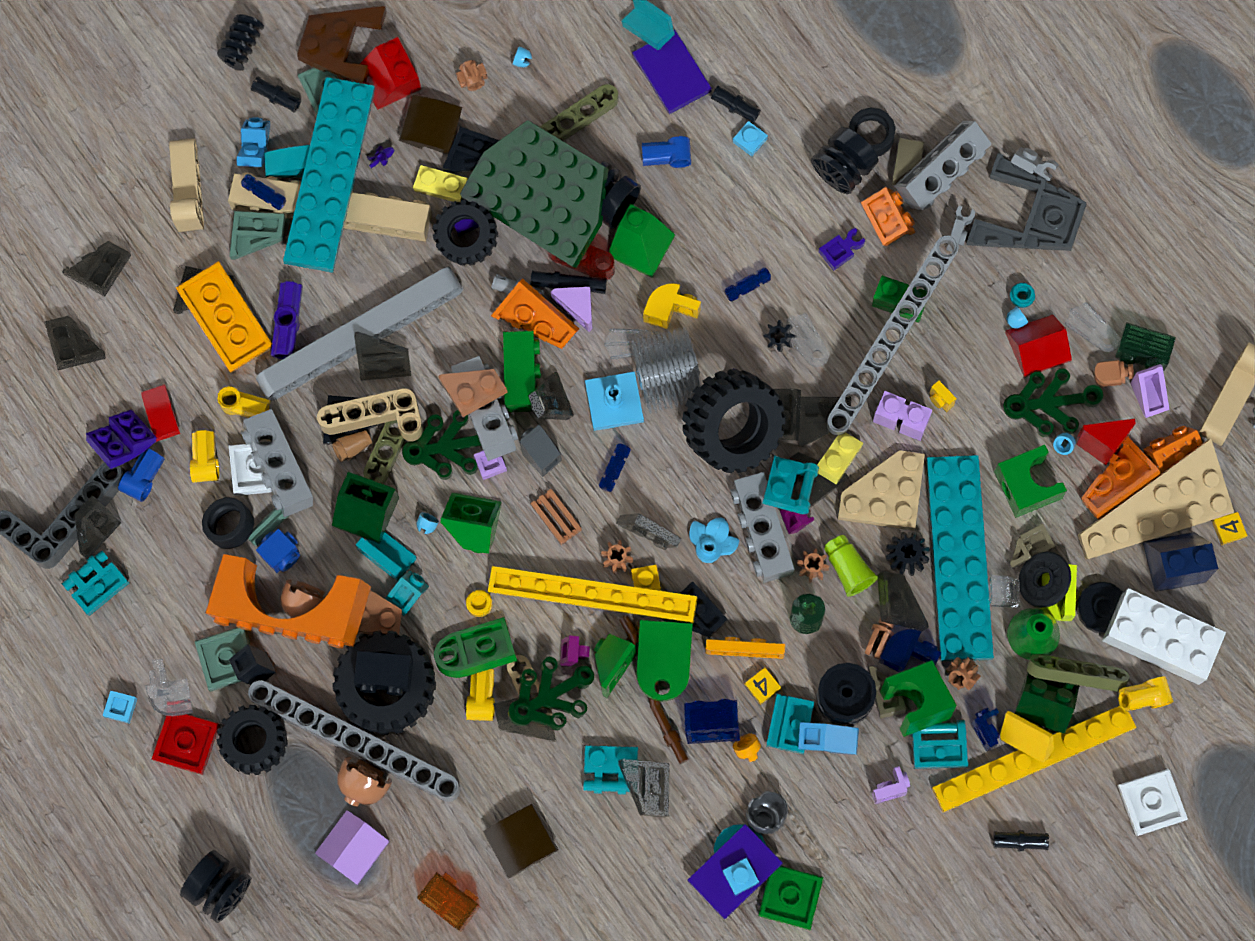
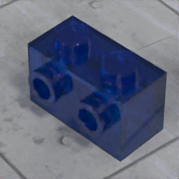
M720 699L711 702L697 700L692 703H684L687 744L740 741L737 700Z

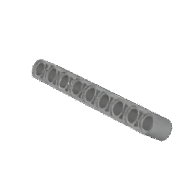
M947 235L937 240L828 417L827 428L832 434H844L861 410L955 258L959 246L954 237ZM941 244H949L952 247V253L949 255L943 254L939 246ZM929 265L936 266L939 269V275L930 276L926 272V267ZM922 287L926 292V296L917 298L914 296L912 289ZM907 308L911 310L913 317L909 320L902 319L899 315V310ZM888 330L897 331L899 339L897 341H889L886 338V332ZM876 351L883 352L886 356V361L876 363L872 358V354ZM868 373L871 375L873 382L869 385H863L859 381V375ZM850 394L856 395L859 399V404L855 407L848 406L845 402L846 396ZM833 417H843L846 422L845 427L841 429L835 428L832 425Z
M450 267L443 268L263 370L256 376V381L267 400H276L454 299L462 293L464 288Z
M256 681L249 687L248 696L256 706L266 708L275 716L443 801H454L460 795V785L452 775L265 681ZM268 689V695L265 699H256V694L259 690ZM285 700L291 701V707L288 711H279L281 702ZM307 712H313V721L308 724L302 723V716ZM337 724L338 728L335 734H325L327 725ZM358 735L361 737L358 746H348V740L351 736ZM383 747L384 754L381 758L374 759L371 757V752L374 748ZM403 758L407 760L408 764L404 770L398 771L394 769V764L398 759ZM423 770H428L431 772L430 779L424 783L419 782L417 779L418 774ZM446 782H452L455 786L454 791L447 795L441 793V786Z

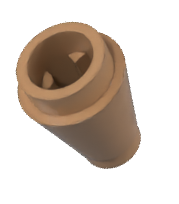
M364 430L337 438L336 442L332 444V448L340 462L350 461L368 445L372 444V441L367 431Z

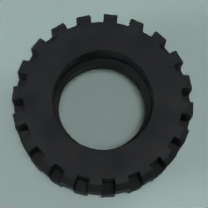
M729 369L727 373L723 370L716 372L714 378L707 377L703 380L704 384L701 387L697 386L693 390L695 394L692 399L688 398L685 405L688 409L683 412L682 420L686 423L682 427L683 434L686 436V442L693 449V452L713 468L721 469L726 473H733L734 470L738 473L746 472L747 467L751 469L758 467L761 460L766 461L770 457L769 453L773 449H777L779 445L777 441L779 437H783L785 430L782 428V424L786 423V415L782 413L785 408L783 402L779 399L778 393L750 372L737 369ZM748 402L749 416L745 426L735 436L720 440L718 434L719 425L725 413L737 404Z
M379 630L373 631L372 636L367 637L366 634L359 636L360 641L355 643L354 647L346 646L348 651L345 654H340L337 659L339 665L333 671L335 682L332 685L338 705L353 724L372 734L379 732L380 735H389V732L394 731L398 734L404 732L403 728L407 726L412 728L417 724L416 720L418 718L425 717L428 713L427 707L432 705L434 700L433 692L436 690L435 673L427 654H425L417 642L414 643L410 637L404 634L402 636L398 635L396 631L388 630L387 633H382ZM357 651L411 656L413 659L410 692H406L400 700L388 706H375L369 703L363 697L360 688H357L354 684Z

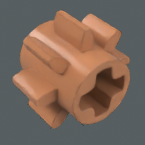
M475 60L462 63L459 66L460 72L456 73L461 88L467 86L469 91L482 88L485 85L484 79L488 78L483 63L477 65Z
M619 540L618 545H612L608 542V552L601 551V556L608 558V560L604 561L603 567H612L613 574L616 573L617 569H622L626 572L627 562L633 563V558L627 556L631 552V547L624 548L621 540ZM613 554L621 555L622 560L613 559Z
M814 549L811 554L804 551V561H797V566L803 567L799 576L806 575L809 577L810 583L816 577L823 580L822 570L829 571L830 567L824 564L827 555L820 556L817 554V549ZM809 562L812 564L818 563L817 570L814 567L809 569Z
M956 657L946 669V672L949 673L948 682L956 687L957 690L964 687L970 690L981 677L977 674L978 665L970 660L969 657L962 661L959 657Z

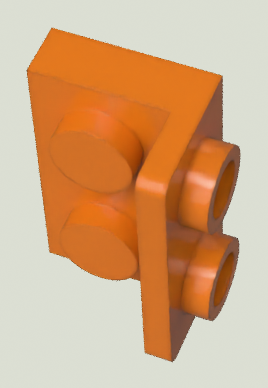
M887 187L861 202L884 246H888L906 234L913 235L916 233L913 228L915 222L909 212H905L901 205L904 203L898 191H893Z
M1180 426L1174 429L1171 435L1152 440L1149 443L1150 446L1143 450L1146 455L1151 456L1153 463L1160 470V473H1163L1179 462L1184 456L1201 446L1203 442L1198 430Z

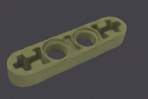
M602 85L541 125L540 128L565 141L613 109L619 101L618 91L613 85ZM603 94H612V100L609 101L607 98L603 100ZM585 105H590L594 108V112L586 116L581 113V108ZM565 118L574 121V125L569 129H564L560 125L561 121ZM553 126H556L558 132H557V131L554 132V127H553Z
M402 399L398 405L402 407L401 404L406 405L407 402L411 404L412 401L410 399ZM397 420L385 423L364 468L363 475L365 478L372 480L369 473L376 472L378 464L374 461L377 460L381 463L379 469L381 478L376 477L373 481L385 484L405 442L401 434L395 436L389 432L391 425L397 423ZM413 422L407 423L404 429L409 432ZM383 446H390L393 449V454L389 458L379 456V450Z
M1042 654L1032 655L1027 665L1028 673L1039 679L1116 692L1127 687L1130 679L1129 674L1118 667Z

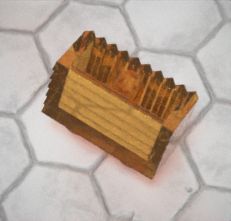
M436 872L417 896V899L461 933L479 910L480 905L476 903L479 898L467 888L464 892L459 890L455 886L457 881L446 872L442 876Z

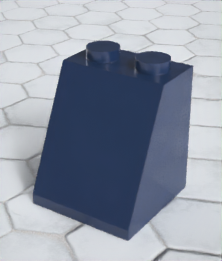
M1195 532L1143 542L1155 592L1206 583L1218 570L1212 543Z

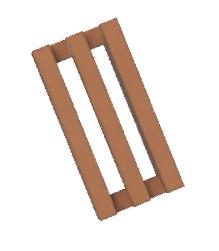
M552 489L548 490L545 495H541L538 500L530 503L531 507L560 545H563L582 531L579 524ZM551 498L555 505L558 507V509L561 511V513L565 516V518L574 528L572 531L569 530V528L566 526V524L563 522V520L560 518L557 512L553 509V507L547 501L548 499ZM541 504L546 507L566 535L564 537L560 535L539 507Z

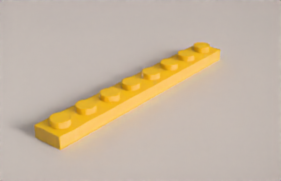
M495 566L491 568L488 592L494 594L694 623L698 598L692 595Z
M1118 706L1067 728L1065 734L1060 732L1054 734V751L1045 762H1040L1017 750L934 786L932 791L944 813L1130 732L1137 727L1129 711L1125 712L1122 707Z

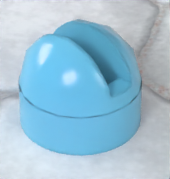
M519 46L512 65L521 68L529 66L530 62L526 61L525 58L532 59V54L526 48Z
M1017 306L1007 314V323L1012 328L1019 329L1029 323Z
M1067 432L1059 434L1053 443L1055 451L1061 455L1070 454L1075 448V437ZM1064 439L1069 441L1066 447L1061 445Z
M421 512L416 523L418 531H421L423 528L426 530L425 534L434 532L439 520L431 514Z

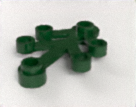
M1061 368L1056 371L1054 379L1038 399L1028 400L1034 390L1041 388L1045 382V377L1041 372H1033L1020 394H1012L1005 399L1003 410L1009 418L1014 420L1023 418L1037 428L1040 436L1048 437L1054 429L1052 422L1042 420L1030 411L1040 409L1059 422L1064 432L1073 434L1079 427L1078 420L1074 417H1069L1056 407L1077 404L1097 407L1101 403L1104 394L1100 387L1089 385L1084 389L1083 393L1054 396L1059 388L1066 385L1070 379L1069 371ZM1058 374H1064L1066 380H1060ZM1039 377L1041 379V383H1034L1032 378ZM1087 395H1094L1096 401H1089ZM1013 404L1019 405V406H1020V410H1019V411H1014V410L1011 408V405H1013ZM1073 422L1075 428L1069 429L1066 423ZM1047 425L1050 431L1043 432L1041 426Z
M457 410L453 414L452 423L437 443L428 445L435 432L440 431L444 426L442 417L434 414L428 418V426L421 437L404 445L402 455L408 464H424L436 472L440 479L447 480L453 474L451 466L448 463L440 464L429 455L441 454L461 467L464 473L472 475L478 469L476 460L465 458L455 450L480 446L481 443L477 435L453 440L461 427L465 426L469 421L468 415L465 416L464 421H457V416L461 415ZM435 419L440 421V424L436 427L431 425V422ZM414 448L420 450L416 456L410 454ZM467 463L475 465L472 470H467L465 466ZM442 468H448L449 473L446 475L440 474V470Z
M546 657L540 665L542 674L538 696L529 701L530 690L537 680V674L532 669H525L519 677L521 686L518 700L511 703L508 708L510 721L517 726H526L532 721L550 726L553 730L558 731L567 722L564 714L556 712L550 716L536 710L541 707H547L569 713L575 718L583 717L587 712V705L584 701L576 700L572 703L557 698L575 687L579 689L588 688L594 681L592 669L588 666H579L573 672L571 678L550 689L552 675L558 667V662L553 657ZM545 663H551L553 669L547 668ZM581 672L586 673L588 678H583ZM524 675H530L532 681H527ZM575 706H580L582 712H577ZM518 709H523L526 715H520ZM554 718L560 719L561 725H557L554 722Z

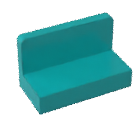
M633 0L635 8L621 20L623 27L659 50L675 35L671 16L647 0Z
M386 532L380 544L361 538L355 545L361 554L397 582L417 560L414 554Z

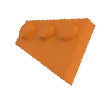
M523 278L491 315V317L498 320L501 318L512 323L511 326L517 329L523 328L527 331H534L535 337L561 349L580 329Z
M1129 437L1123 442V447L1118 454H1114L1110 459V464L1103 474L1097 476L1081 497L1083 504L1098 520L1161 475L1156 465Z

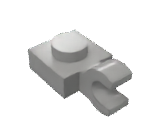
M1022 147L1014 154L1011 163L1031 174L1035 172L1047 181H1050L1053 175L1046 171V167L1056 170L1059 165L1054 160L1042 161V158L1034 150Z
M959 206L955 213V223L951 236L957 240L958 245L963 246L968 232L964 231L963 228L965 225L972 223L975 217V210L972 209L970 216L964 217L961 215L962 206ZM948 244L946 250L952 252V247Z

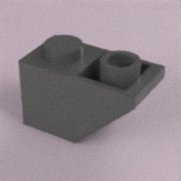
M540 425L534 429L532 427L527 429L521 435L519 442L522 455L542 477L562 461L561 453Z

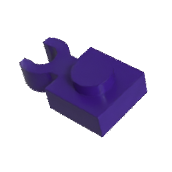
M856 228L848 232L846 239L843 240L840 235H837L819 248L818 252L833 271L854 257L852 249L858 250L864 246V238L858 242L852 240V237L857 234L858 230Z

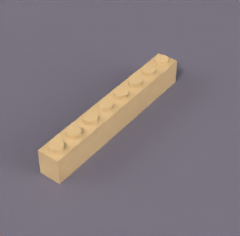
M251 173L234 174L228 203L234 211L284 214L285 219L293 220L301 181L292 180L291 182H284L271 176L265 179ZM352 191L344 228L426 242L432 212L430 205L420 200L408 202L395 196L383 198L371 192L358 194Z

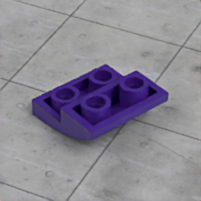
M129 410L109 417L108 426L86 433V441L107 466L112 469L143 453L156 442V436L133 410Z

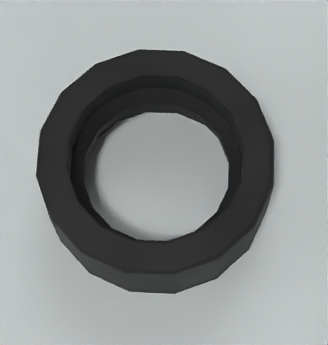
M870 107L862 109L852 117L849 129L857 133L859 125L866 121H876L882 124L886 130L885 139L880 144L871 145L877 156H882L893 145L896 130L894 121L887 112L879 108Z
M224 497L213 502L205 511L202 519V530L206 537L222 549L239 547L248 540L254 528V516L249 508L238 499L232 497ZM238 511L240 513V520L237 527L229 534L218 535L216 527L221 517L228 512Z

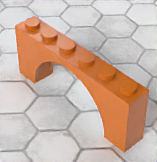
M223 554L206 609V614L214 618V623L222 626H229V623H234L236 627L251 631L252 627L259 628L258 631L268 635L280 632L283 637L294 640L297 639V636L305 637V641L320 644L321 640L327 641L328 645L341 649L344 645L354 647L371 586L363 580L337 575L327 596L314 609L295 618L278 619L268 616L257 599L255 591L257 565L243 557Z

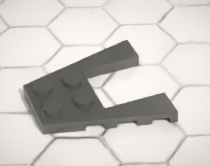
M998 153L990 179L1037 192L1023 233L975 219L967 245L1071 251L1087 202L1060 187L1056 188L1047 183V180L1038 175L1037 177L1003 158L1004 155Z

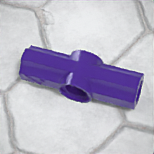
M290 281L280 283L278 305L274 314L275 327L271 356L279 360H283L294 353L297 331L300 327L299 313L303 286L302 284ZM284 318H293L289 324H281Z

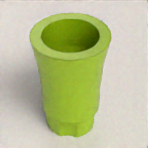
M840 535L825 545L824 549L829 556L828 559L834 567L848 597L864 591L876 582L878 576L869 568L845 535Z

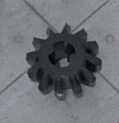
M902 532L901 540L893 536L891 539L893 544H888L886 550L890 552L886 555V561H894L890 566L891 570L900 567L899 575H903L905 569H908L909 575L914 576L915 569L922 572L924 570L922 563L929 562L930 558L925 554L929 553L930 548L926 546L921 547L925 543V539L920 538L916 541L915 532L911 534L910 538H907L906 532ZM906 549L911 551L910 558L904 557Z

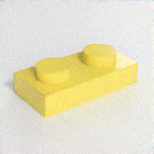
M420 165L413 189L416 192L458 203L463 200L460 193L468 178Z
M846 432L838 435L817 464L819 467L818 474L837 484L861 450L863 442Z

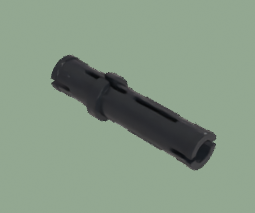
M532 270L530 281L532 287L553 289L590 287L591 292L606 294L607 278L560 274V271L547 273Z

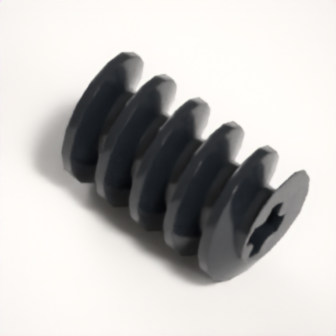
M238 14L234 17V23L230 25V31L226 33V39L222 41V48L218 49L217 55L229 67L242 71L244 66L240 62H248V58L244 53L252 54L253 50L248 45L256 46L257 42L252 37L260 38L261 34L256 29L263 30L264 25L251 16Z

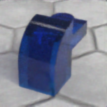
M905 629L897 632L889 639L878 663L901 673L904 671L910 656L926 663L933 661L936 665L941 652L937 650L938 647L930 642L923 641L921 643L918 641L921 631Z

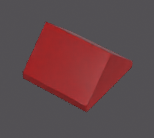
M1053 314L1029 322L1019 329L1012 328L1005 331L1023 377L1030 376L1033 372H1042L1072 361L1066 328Z
M1135 419L1083 425L1075 439L1076 445L1104 465H1107L1135 426Z

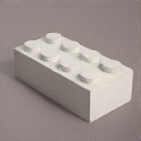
M1128 588L1121 594L1102 641L1200 685L1208 678L1226 632Z

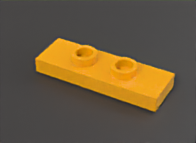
M725 637V640L706 639L707 655L783 659L785 655V644L767 643L766 639L753 638L751 642L740 641L741 639L738 637Z

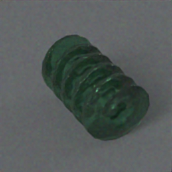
M802 594L795 599L790 615V622L794 630L801 634H811L820 629L826 609L822 598L813 594Z

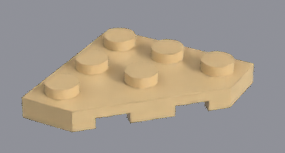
M899 450L841 493L838 520L915 531L925 454Z

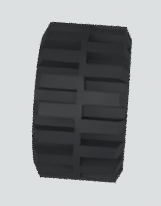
M461 200L458 203L454 201L451 202V206L443 207V212L440 215L437 214L435 218L437 220L436 224H433V240L436 242L437 249L448 260L465 266V264H469L471 266L475 265L476 262H483L487 255L490 256L493 253L492 249L493 247L496 248L497 224L493 216L482 205L474 201ZM463 219L474 220L480 228L477 241L469 247L457 246L451 237L454 225Z
M244 705L238 707L239 711L234 712L232 710L229 712L230 717L227 720L224 718L221 722L223 724L222 729L218 728L217 734L219 739H217V745L220 747L219 752L225 761L238 772L241 771L247 775H250V773L261 775V771L267 773L271 771L270 767L272 765L277 766L280 763L278 759L280 756L284 757L286 753L284 751V746H287L288 743L285 738L287 735L286 730L283 728L281 721L262 706L258 708L256 705H249V708H245ZM252 726L262 727L266 731V742L262 749L253 754L242 753L238 746L239 737L242 732Z

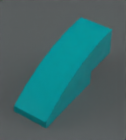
M310 145L264 152L265 177L302 178Z

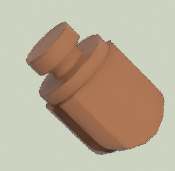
M1119 360L1099 362L1095 367L1094 378L1101 387L1125 384V377H1128V379H1133L1134 377L1133 364H1127V367H1124V362Z
M885 618L879 619V625H872L873 634L865 650V654L870 656L878 636L882 635L883 637L874 656L877 659L881 658L888 639L894 636V632L889 630L893 629L894 623Z

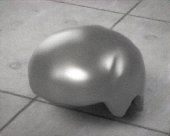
M764 791L761 796L752 798L746 810L748 824L757 833L772 834L780 830L788 814L786 800L780 794L771 791Z

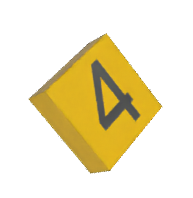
M1238 512L1212 521L1221 546L1247 537Z
M763 668L744 683L745 687L760 705L781 690L780 685L766 668Z

